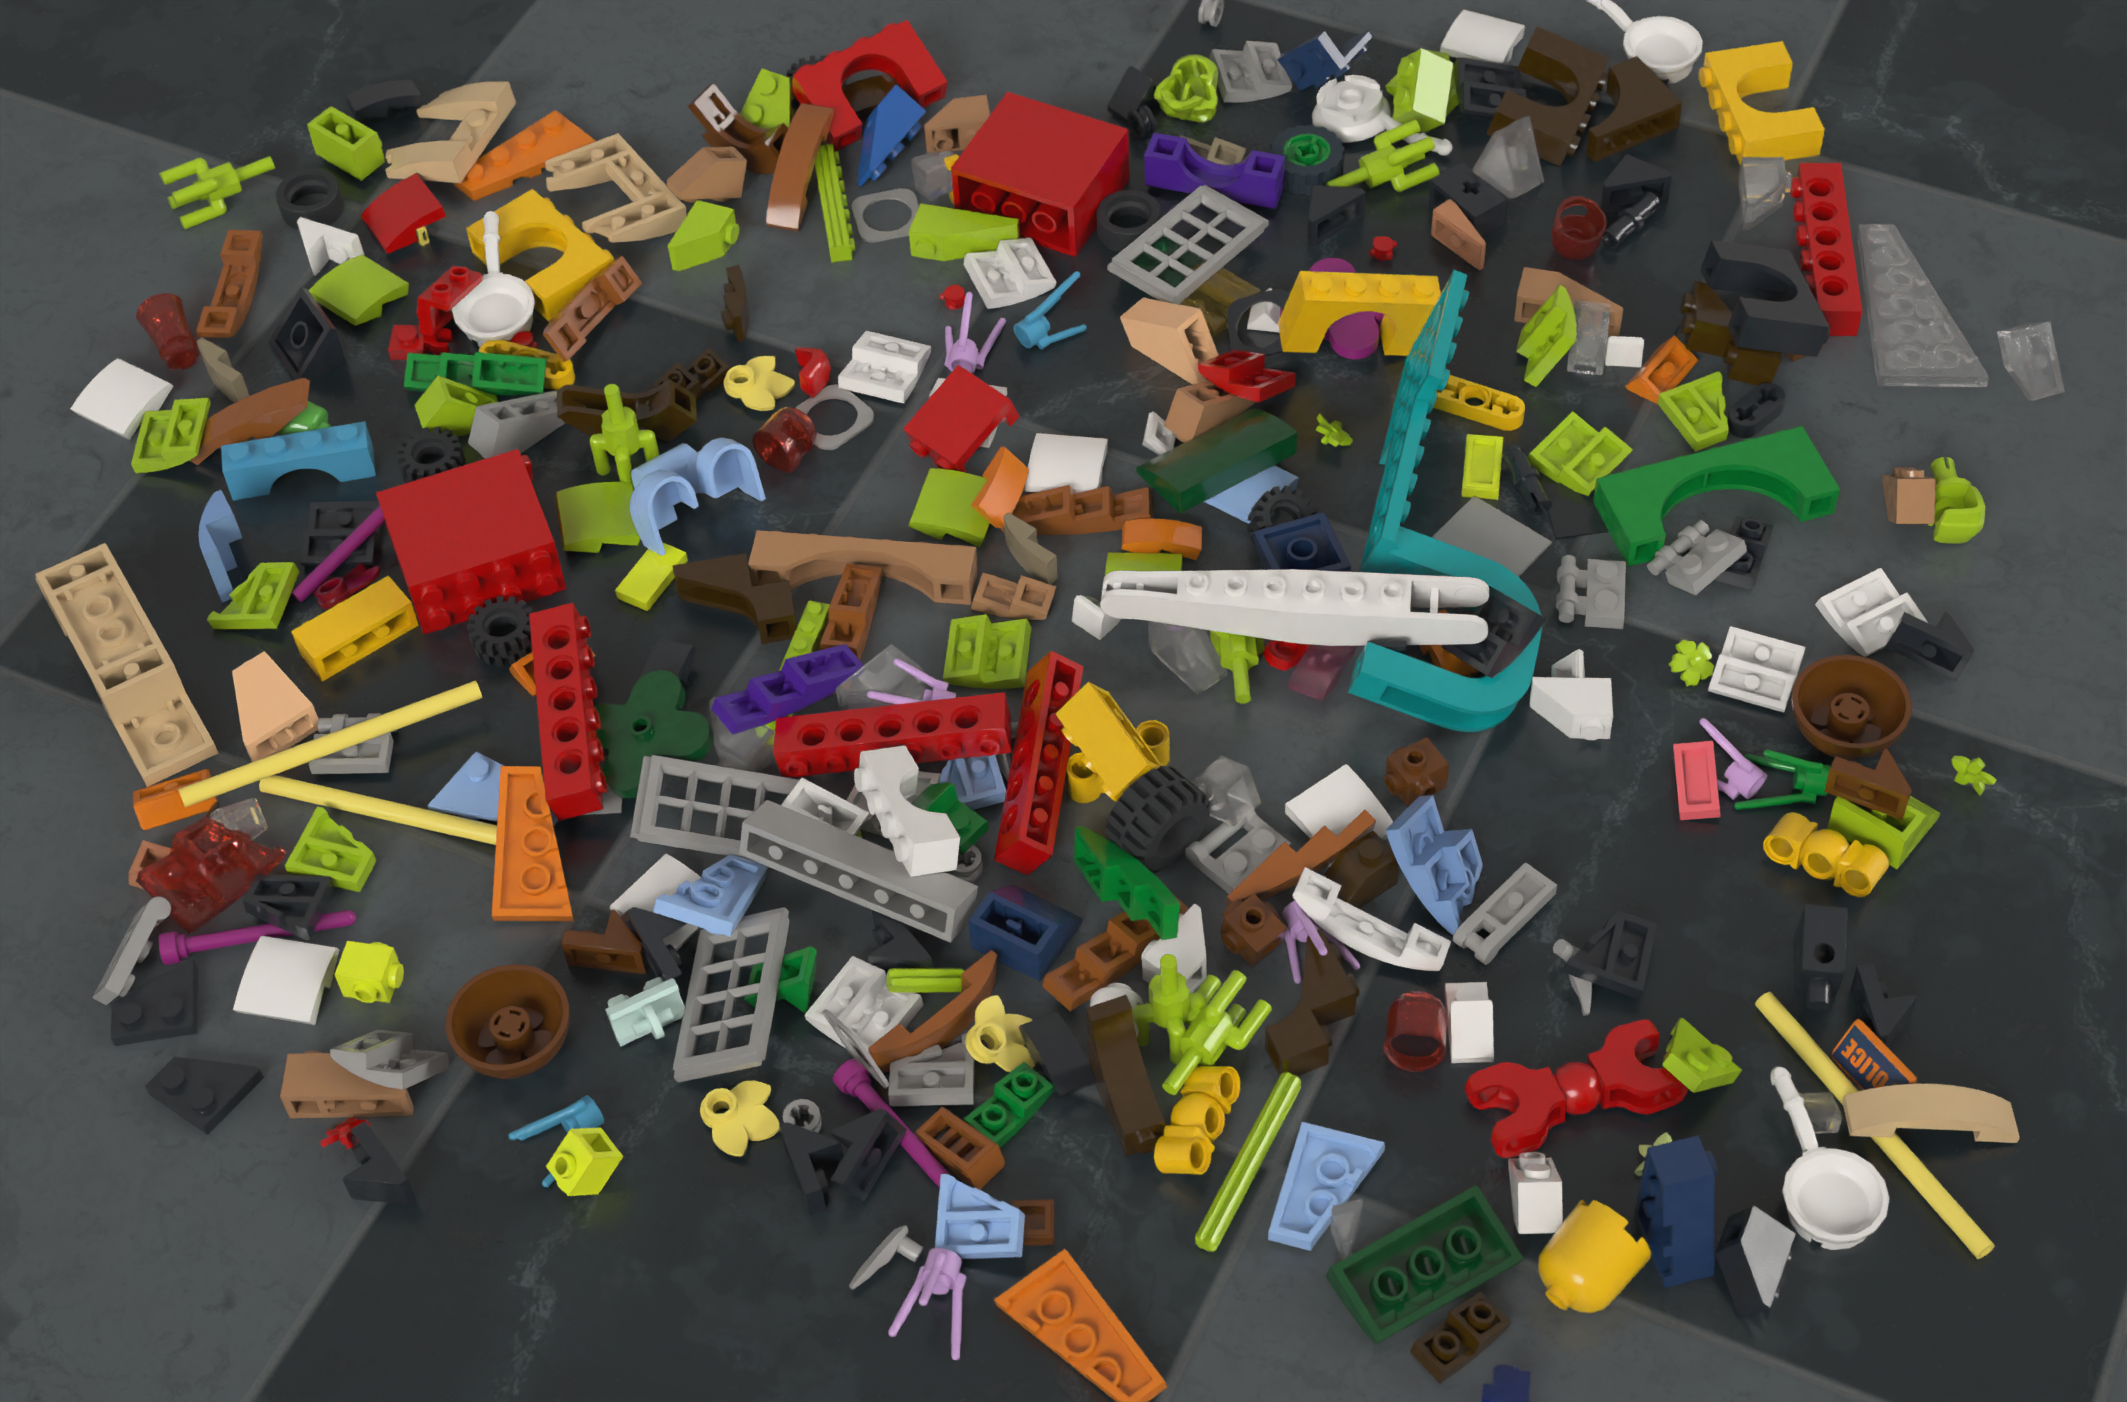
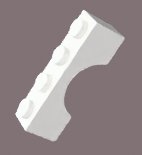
M906 746L862 751L860 753L859 768H856L854 772L855 785L857 790L863 792L866 797L870 813L876 815L879 820L883 836L891 841L897 861L903 862L911 877L957 870L960 836L947 814L925 811L910 804V802L916 799L919 768Z

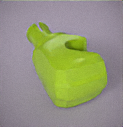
M1940 457L1930 465V470L1936 479L1934 524H1928V526L1935 525L1934 541L1951 544L1965 543L1978 534L1984 526V500L1978 489L1972 486L1968 480L1958 478L1953 459L1947 457L1948 467L1946 468L1944 457Z

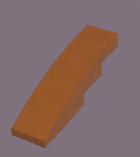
M301 378L270 387L241 399L212 415L206 420L198 456L189 461L199 465L216 449H221L223 445L246 442L251 437L257 440L272 437L307 408L310 381L306 378Z
M1066 485L1020 496L1012 515L1036 528L1037 535L1088 534L1122 530L1123 524L1127 520L1154 519V501L1149 487L1114 495L1110 486L1074 494L1071 486Z
M846 564L828 608L829 622L820 642V650L846 644L861 661L882 581V567ZM853 682L834 693L849 695Z
M1363 810L1337 836L1326 826H1323L1297 852L1286 842H1283L1227 896L1226 906L1228 907L1237 899H1241L1244 902L1253 893L1261 901L1271 898L1297 885L1305 867L1316 873L1320 872L1332 864L1342 850L1373 831L1376 819L1366 810Z
M1175 897L1180 903L1179 914L1182 913L1184 915L1190 908ZM1124 911L1109 919L1107 930L1104 933L1077 947L1073 960L1046 974L1042 987L1069 1011H1072L1091 999L1098 989L1116 982L1142 962L1141 956L1146 946L1153 940L1158 941L1160 937L1147 919L1131 921Z

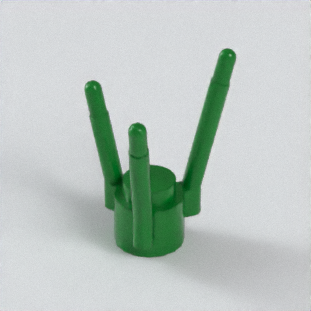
M1769 749L1764 750L1763 754L1765 757L1746 754L1744 757L1752 763L1793 772V788L1800 789L1801 793L1734 803V808L1736 810L1753 809L1799 802L1815 804L1816 795H1827L1824 790L1830 765L1803 760Z

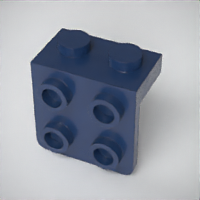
M1367 30L1335 46L1324 31L1283 52L1277 60L1300 91L1311 85L1317 88L1325 83L1331 75L1337 78L1344 74L1351 67L1349 61L1356 59L1368 49L1366 43L1373 37V34L1370 30Z

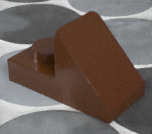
M1885 748L1875 770L1865 767L1858 762L1848 761L1835 756L1829 770L1824 792L1903 820L1912 790L1890 752Z
M615 909L611 911L605 934H598L591 930H581L580 932L565 930L561 945L568 966L638 974L647 973L648 966L643 947Z

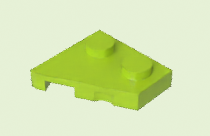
M761 68L739 115L749 123L760 128L769 129L785 123L789 128L794 117V109L791 105L794 98V93L792 92L793 82L788 77Z
M1719 371L1660 393L1658 397L1660 408L1695 452L1727 440L1728 421L1725 416V396L1722 394L1723 379Z
M260 563L249 574L248 579L229 594L232 602L220 614L213 611L208 616L207 621L212 629H277L299 575V570L295 563Z
M317 806L285 864L288 875L331 877L335 887L360 893L376 863L374 853L365 844L353 838L352 833L343 825L339 826L329 817L328 812L323 807Z
M1684 1018L1678 1020L1671 1030L1670 1034L1673 1037L1667 1045V1054L1662 1065L1693 1093L1733 1083L1742 1070L1732 1062L1731 1054L1723 1047L1712 1044Z

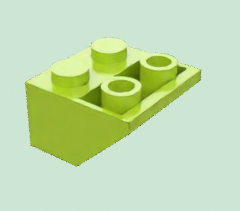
M1910 796L1904 818L1900 820L1837 797L1833 804L1827 829L1841 833L1851 843L1856 839L1862 845L1870 844L1878 847L1886 854L1889 865L1898 869L1937 821L1940 812Z

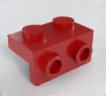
M452 266L418 297L417 317L419 318L420 334L433 337L454 317L452 308L483 281L482 273L471 271L463 266Z

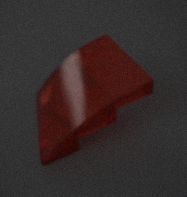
M204 817L176 833L170 854L139 871L136 882L152 898H165L171 905L169 915L190 934L242 897L249 889L255 875H267L285 858L286 851L278 846L274 850L251 841V835L228 829L224 824Z

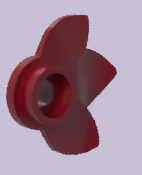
M360 563L343 578H327L314 590V596L318 598V604L322 609H331L336 604L350 598L356 591L372 583L379 575L380 568L375 566L366 570Z

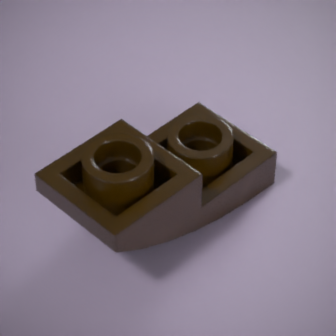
M884 74L842 86V91L858 118L869 117L895 85L900 88L901 86L893 77Z
M738 264L726 268L728 283L723 284L725 292L723 297L726 309L721 310V317L726 330L732 329L737 341L741 342L745 340L748 332L749 307L743 274Z
M708 347L685 368L680 363H676L655 381L652 386L656 388L670 379L693 393L696 399L722 384L731 367Z
M1480 1291L1449 1311L1447 1319L1443 1324L1416 1340L1410 1353L1441 1384L1488 1348L1509 1328L1511 1322Z

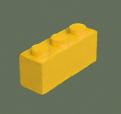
M388 575L347 600L336 604L333 608L312 620L303 623L291 632L299 654L323 682L419 626L411 601Z
M1087 682L1056 713L1064 725V728L1061 730L1062 733L1073 745L1079 746L1084 753L1081 756L1083 763L1092 772L1099 774L1104 781L1101 784V788L1112 800L1117 802L1126 789L1138 778L1145 775L1148 771L1162 766L1108 691Z

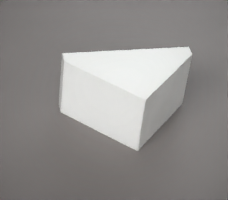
M804 778L800 779L781 805L854 836L857 835L869 818V812Z

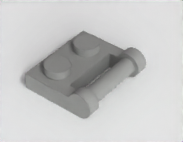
M1246 802L1238 804L1232 810L1233 815L1200 842L1194 841L1185 848V855L1188 860L1228 894L1241 884L1283 842H1286L1290 847L1292 846V843L1259 818L1253 808ZM1243 827L1248 831L1244 837L1216 860L1209 855L1240 828Z

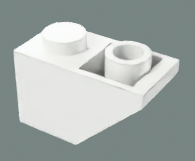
M1196 904L1184 915L1182 913L1179 914L1177 938L1161 940L1160 938L1158 941H1151L1146 946L1141 956L1143 980L1150 983L1156 974H1160V958L1165 954H1172L1176 957L1177 972L1186 977V986L1190 993H1193L1205 980L1207 971L1201 908Z
M1526 1152L1520 1154L1519 1158L1508 1159L1513 1218L1518 1233H1556L1563 1223L1562 1180L1552 1158H1545L1544 1154L1538 1152Z

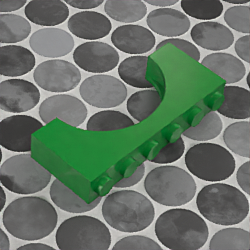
M1803 426L1596 478L1593 502L1621 557L1626 561V566L1630 567L1652 561L1655 558V552L1662 548L1665 543L1666 533L1662 525L1663 519L1680 502L1697 494L1722 489H1738L1760 493L1785 505L1800 522L1834 514L1840 488Z

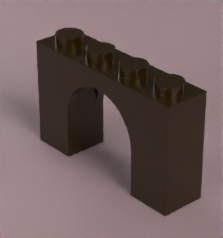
M1536 26L1517 70L1555 87L1565 97L1568 105L1561 107L1544 106L1506 90L1487 134L1561 166L1566 154L1573 156L1581 137L1575 134L1576 132L1583 134L1590 119V115L1585 114V111L1592 113L1600 94L1594 91L1596 89L1601 92L1609 74L1604 69L1609 58Z

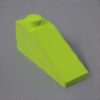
M920 203L909 229L911 256L939 261L965 258L966 253L997 251L1000 240L1020 239L1019 219Z

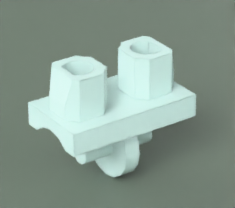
M657 977L646 982L643 988L644 991L629 998L628 995L620 994L609 999V1008L605 1010L620 1046L652 1032L657 1040L664 1036L663 1026L683 1017L685 1006L681 999L678 985L673 978L664 982L661 977Z

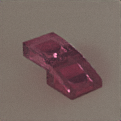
M1311 644L1294 670L1287 688L1323 701L1337 685L1339 673L1354 656L1356 646Z

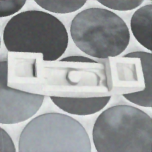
M1306 867L1304 868L1292 896L1304 912L1326 932L1349 947L1380 961L1411 969L1440 971L1451 941L1416 923L1413 924L1407 934L1338 899L1337 895L1341 885Z

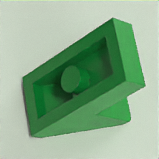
M951 782L930 784L911 803L913 806L925 811L947 814L960 836L958 852L960 855H963L989 830L987 820L958 800L955 785Z
M810 946L783 956L776 1001L786 999L803 1013L808 1011L815 984L817 950ZM764 963L753 965L748 985L760 983ZM758 994L745 996L744 1000L756 1008Z

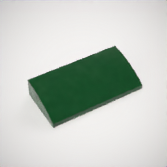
M1250 409L1136 467V473L1181 514L1295 455L1297 452L1298 432L1268 412Z
M1475 1185L1330 1266L1325 1276L1358 1325L1377 1345L1521 1263L1524 1258L1479 1187Z

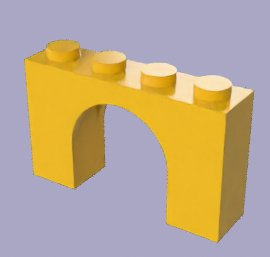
M1783 41L1705 53L1704 66L1699 69L1700 84L1702 87H1706L1708 91L1711 109H1716L1719 116L1720 129L1722 132H1726L1729 138L1730 152L1736 154L1741 167L1820 155L1825 129L1814 107L1768 113L1753 109L1741 100L1750 94L1789 87L1793 62Z
M533 189L494 211L500 220L498 225L500 265L531 248L551 247L564 252L557 262L525 281L532 289L535 300L534 309L549 322L583 285L615 260L608 250H602L595 244L589 233L581 232L568 215H562L555 209V206L547 197H541ZM482 218L467 227L466 230L472 253L487 265L485 243L483 241L485 224Z
M1300 271L1278 321L1282 351L1317 353L1326 331L1335 321L1349 314L1372 311L1385 314L1379 325L1384 355L1407 356L1441 294L1438 277Z

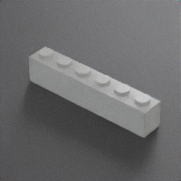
M766 800L742 823L739 855L948 942H952L967 926L968 920L974 913L978 890L977 885L945 872L911 877L903 862L897 861L894 851L769 800Z

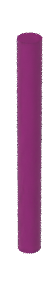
M380 505L291 592L297 600L302 603L385 521Z

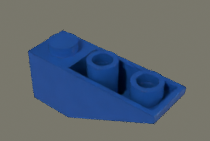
M897 85L893 87L866 119L857 185L859 187L868 178L875 181L887 167L883 161L887 157L893 161L905 147L900 141L904 137L910 141L922 127L918 121L926 111Z

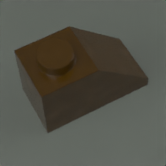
M1373 830L1342 850L1323 876L1341 885L1337 895L1338 899L1360 909L1397 884L1399 864L1392 849Z

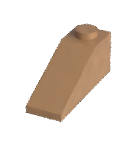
M1524 267L1516 298L1514 321L1527 323L1560 284L1566 288L1570 296L1576 318V331L1605 336H1620L1623 307L1559 272Z
M1209 380L1178 388L1164 427L1175 433L1176 438L1185 443L1242 414L1256 401L1247 400L1226 392Z
M306 1051L301 1054L287 1055L280 1098L290 1118L414 1116L415 1108L407 1088L404 1090L390 1088L365 1080L339 1065L330 1057V1053Z

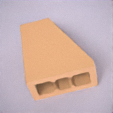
M1142 298L1120 316L1133 348L1192 385L1208 381L1198 372V364L1219 355L1200 308Z
M265 651L232 671L243 742L251 762L287 750L318 730V717L313 704Z

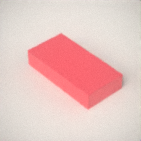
M1713 741L1673 744L1680 821L1721 817Z

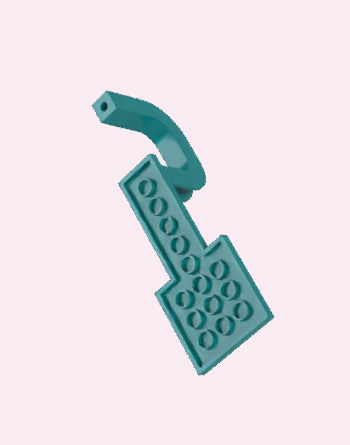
M1453 270L1404 361L1379 464H1384L1385 467L1359 572L1477 578L1541 615L1537 601L1530 589L1517 575L1505 566L1491 559L1400 526V523L1403 524L1411 507V502L1406 501V497L1411 495L1418 474L1413 473V468L1418 467L1424 452V447L1419 445L1420 440L1423 441L1431 423V420L1426 418L1427 413L1430 414L1437 398L1436 390L1443 391L1447 384L1450 370L1446 369L1445 366L1451 362L1457 345L1451 342L1452 337L1455 338L1463 321V317L1458 316V312H1462L1469 295V291L1464 290L1467 274ZM1466 607V608H1469V609L1475 611L1477 607ZM1542 626L1524 651L1508 667L1493 678L1487 675L1482 678L1464 677L1367 642L1355 662L1348 693L1450 730L1478 732L1493 728L1510 716L1518 701L1523 697L1531 684Z

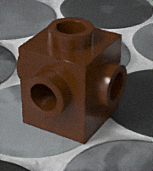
M1426 737L1408 747L1403 746L1396 749L1387 757L1384 781L1389 792L1393 796L1398 795L1403 803L1409 807L1419 796H1435L1437 792L1447 788L1449 763Z
M1254 893L1244 902L1241 899L1235 900L1222 914L1224 919L1220 934L1224 945L1233 954L1237 955L1239 953L1252 968L1283 943L1287 927L1279 920L1280 917L1276 909L1269 902H1262Z

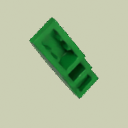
M441 352V356L407 353L404 388L410 391L425 392L435 378L440 376L493 395L543 394L547 360L546 358L475 352V355Z
M1077 826L1075 828L1073 861L1101 902L1117 900L1131 921L1147 919L1161 940L1177 938L1180 903L1163 882L1140 861L1113 842L1084 826Z

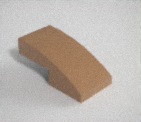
M983 572L971 609L1012 619L1046 620L1056 586L1022 575L1017 584Z

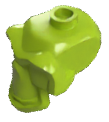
M1199 54L1183 56L1177 60L1170 76L1157 86L1154 98L1158 100L1166 115L1180 118L1181 120L1201 123L1211 120L1216 113L1218 102L1216 94L1219 74L1217 65Z

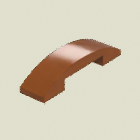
M802 103L796 111L784 138L776 164L768 202L767 226L800 231L808 204L805 196L821 141H826L835 112L833 108Z
M227 231L220 254L224 265L211 306H204L196 330L198 337L232 338L242 326L251 306L257 284L262 252L263 235L261 231Z
M623 256L617 257L592 277L559 309L546 326L543 335L563 362L568 361L587 341L585 337L615 305L625 302L642 284Z
M989 951L961 974L962 993L915 1031L909 1033L899 1023L868 1048L869 1054L882 1073L890 1071V1063L907 1056L919 1055L923 1050L939 1044L941 1049L944 1048L975 1020L977 1006L981 1001L990 997L997 979V954L994 951Z

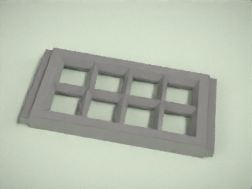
M1206 185L1199 186L1112 258V262L1108 264V271L1159 301L1180 304L1259 237L1268 226L1269 221ZM1201 204L1219 214L1208 224L1190 214ZM1227 218L1245 229L1236 237L1231 238L1217 230L1216 227ZM1182 220L1200 230L1189 240L1171 230ZM1207 234L1226 244L1214 255L1196 245ZM1164 236L1181 247L1170 256H1167L1152 247V245ZM1188 250L1206 260L1195 271L1176 261ZM1143 252L1162 262L1150 273L1132 263ZM1168 267H1171L1187 278L1177 287H1173L1157 276Z
M652 755V757L644 756L630 837L637 838L641 842L726 856L732 854L749 859L739 855L741 840L724 838L727 816L746 819L764 803L765 791L789 795L800 780ZM663 774L688 778L685 800L660 796ZM697 780L722 784L719 805L694 801ZM731 786L756 790L754 811L729 807ZM658 805L684 809L680 830L655 826ZM693 810L718 814L715 836L690 832Z
M785 907L743 916L731 937L723 934H712L704 928L700 930L673 1070L675 1071L674 1079L677 1082L761 1066L762 1061L765 1060L790 922L788 919L789 911ZM769 933L766 952L744 957L747 938ZM737 940L733 960L712 964L716 945ZM764 963L760 983L738 987L742 968ZM731 970L727 990L706 994L710 975ZM758 994L754 1014L733 1018L736 998ZM725 1001L722 1021L700 1025L704 1005ZM752 1024L749 1045L727 1049L730 1029ZM719 1031L716 1052L694 1056L698 1036Z

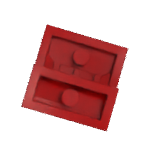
M417 173L383 192L361 214L362 221L387 254L417 242L418 238L415 230L446 217L443 206Z
M1233 349L1198 364V372L1214 385L1235 396L1251 401L1262 402L1295 387L1296 373L1265 368V354Z

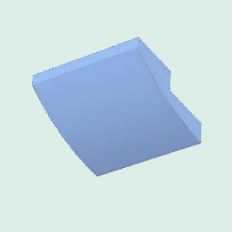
M1273 465L1204 502L1249 524L1251 521L1247 519L1252 511V507L1267 490L1270 492L1273 487L1279 486L1281 491L1284 486H1291V492L1296 490L1299 477Z

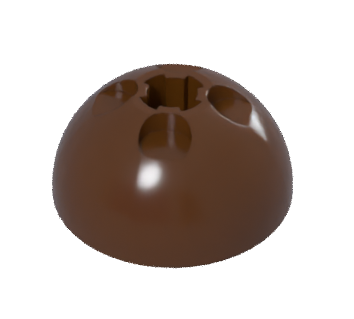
M1835 655L1810 664L1800 673L1793 687L1792 711L1799 730L1815 748L1832 757L1837 756L1846 760H1858L1883 752L1885 748L1888 749L1900 738L1911 717L1912 701L1904 682L1885 665L1861 656Z
M512 964L488 969L465 983L452 999L446 1015L448 1040L458 1057L478 1073L499 1079H513L532 1074L547 1065L556 1056L566 1039L570 1022L568 998L560 983L553 976L539 968Z

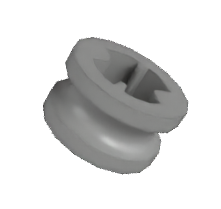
M1202 0L1198 15L1199 23L1205 24L1209 21L1211 26L1216 27L1222 17L1224 1Z
M972 845L963 855L958 853L957 870L947 871L948 874L969 883L977 880L983 872L980 850ZM963 860L965 863L971 862V865L968 867H966L963 863L958 865V861Z
M798 1099L787 1105L783 1112L784 1123L788 1122L796 1125L795 1116L800 1119V1114H808L811 1123L808 1125L807 1122H804V1127L802 1128L816 1133L820 1131L822 1124L821 1114L814 1102L807 1099Z

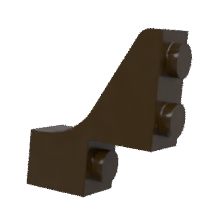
M1695 281L1690 294L1684 293L1680 304V314H1684L1680 333L1685 334V349L1723 357V363L1727 364L1728 379L1757 386L1763 383H1772L1782 360L1781 353L1736 347L1727 328L1733 313L1709 285Z
M670 379L646 392H620L623 407L626 406L635 412L638 429L651 430L656 437L666 443H669L697 421L695 395ZM575 385L561 387L557 391V417L590 437L594 434L603 433L601 415L608 410L604 390Z
M746 553L672 565L680 599L738 613L749 618L757 627L762 644L791 640L793 638L797 624L789 580L752 587Z
M1321 929L1317 930L1327 949V954L1322 956L1309 935L1307 936L1302 997L1298 1006L1283 1020L1265 1027V1050L1279 1076L1284 1072L1299 1076L1328 1065V1050L1332 1046V1038L1327 1025L1355 1015L1356 997L1360 995L1358 984L1351 973H1345L1341 966L1342 959L1336 944L1333 941L1328 943Z

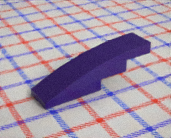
M846 644L785 659L781 671L751 678L746 690L716 697L711 709L731 734L734 735L775 721L776 718L797 712L833 694L865 675L867 668Z

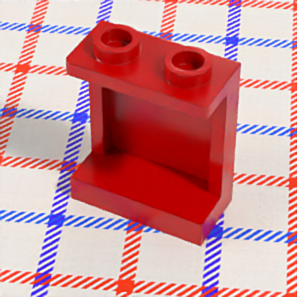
M957 365L903 430L911 441L908 446L921 458L925 459L928 455L935 460L934 464L938 469L968 473L964 468L965 463L1002 421L1011 427L1020 416L1008 397L960 365Z

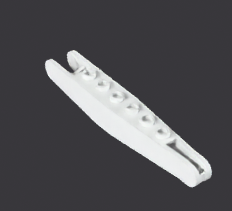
M1297 569L1113 571L1104 577L1100 607L1105 614L1115 618L1140 619L1290 643L1361 646L1366 645L1367 641L1406 640V645L1476 644L1482 642L1488 635V625L1484 619L1467 614L1438 613V608L1477 607L1483 605L1489 598V586L1484 581L1471 577ZM1410 608H1430V613L1410 612Z

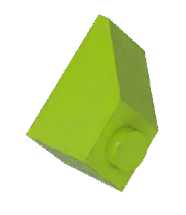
M697 200L668 244L672 270L681 271L723 257L731 244L736 243L739 236V226L736 224L734 209Z
M437 376L416 402L415 408L422 428L428 427L429 431L433 432L434 427H441L442 433L448 429L452 432V436L456 434L457 437L470 434L477 406L497 403L498 400L496 395Z

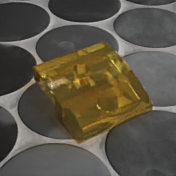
M1206 260L1191 267L1190 269H1192L1193 271L1197 270L1201 265H1203L1206 262ZM1221 268L1179 305L1200 308L1209 332L1214 337L1228 327L1227 310L1230 304L1239 298L1258 294L1261 290Z

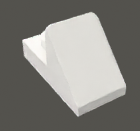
M302 217L297 221L314 276L320 272L329 259L342 264L356 256L364 255L358 235Z
M1487 982L1445 983L1444 994L1451 1063L1493 1062V1003L1491 1000H1488Z

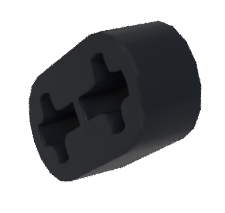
M1763 383L1752 389L1731 407L1728 417L1729 432L1739 438H1750L1758 434L1782 413L1785 401L1784 390L1772 383Z

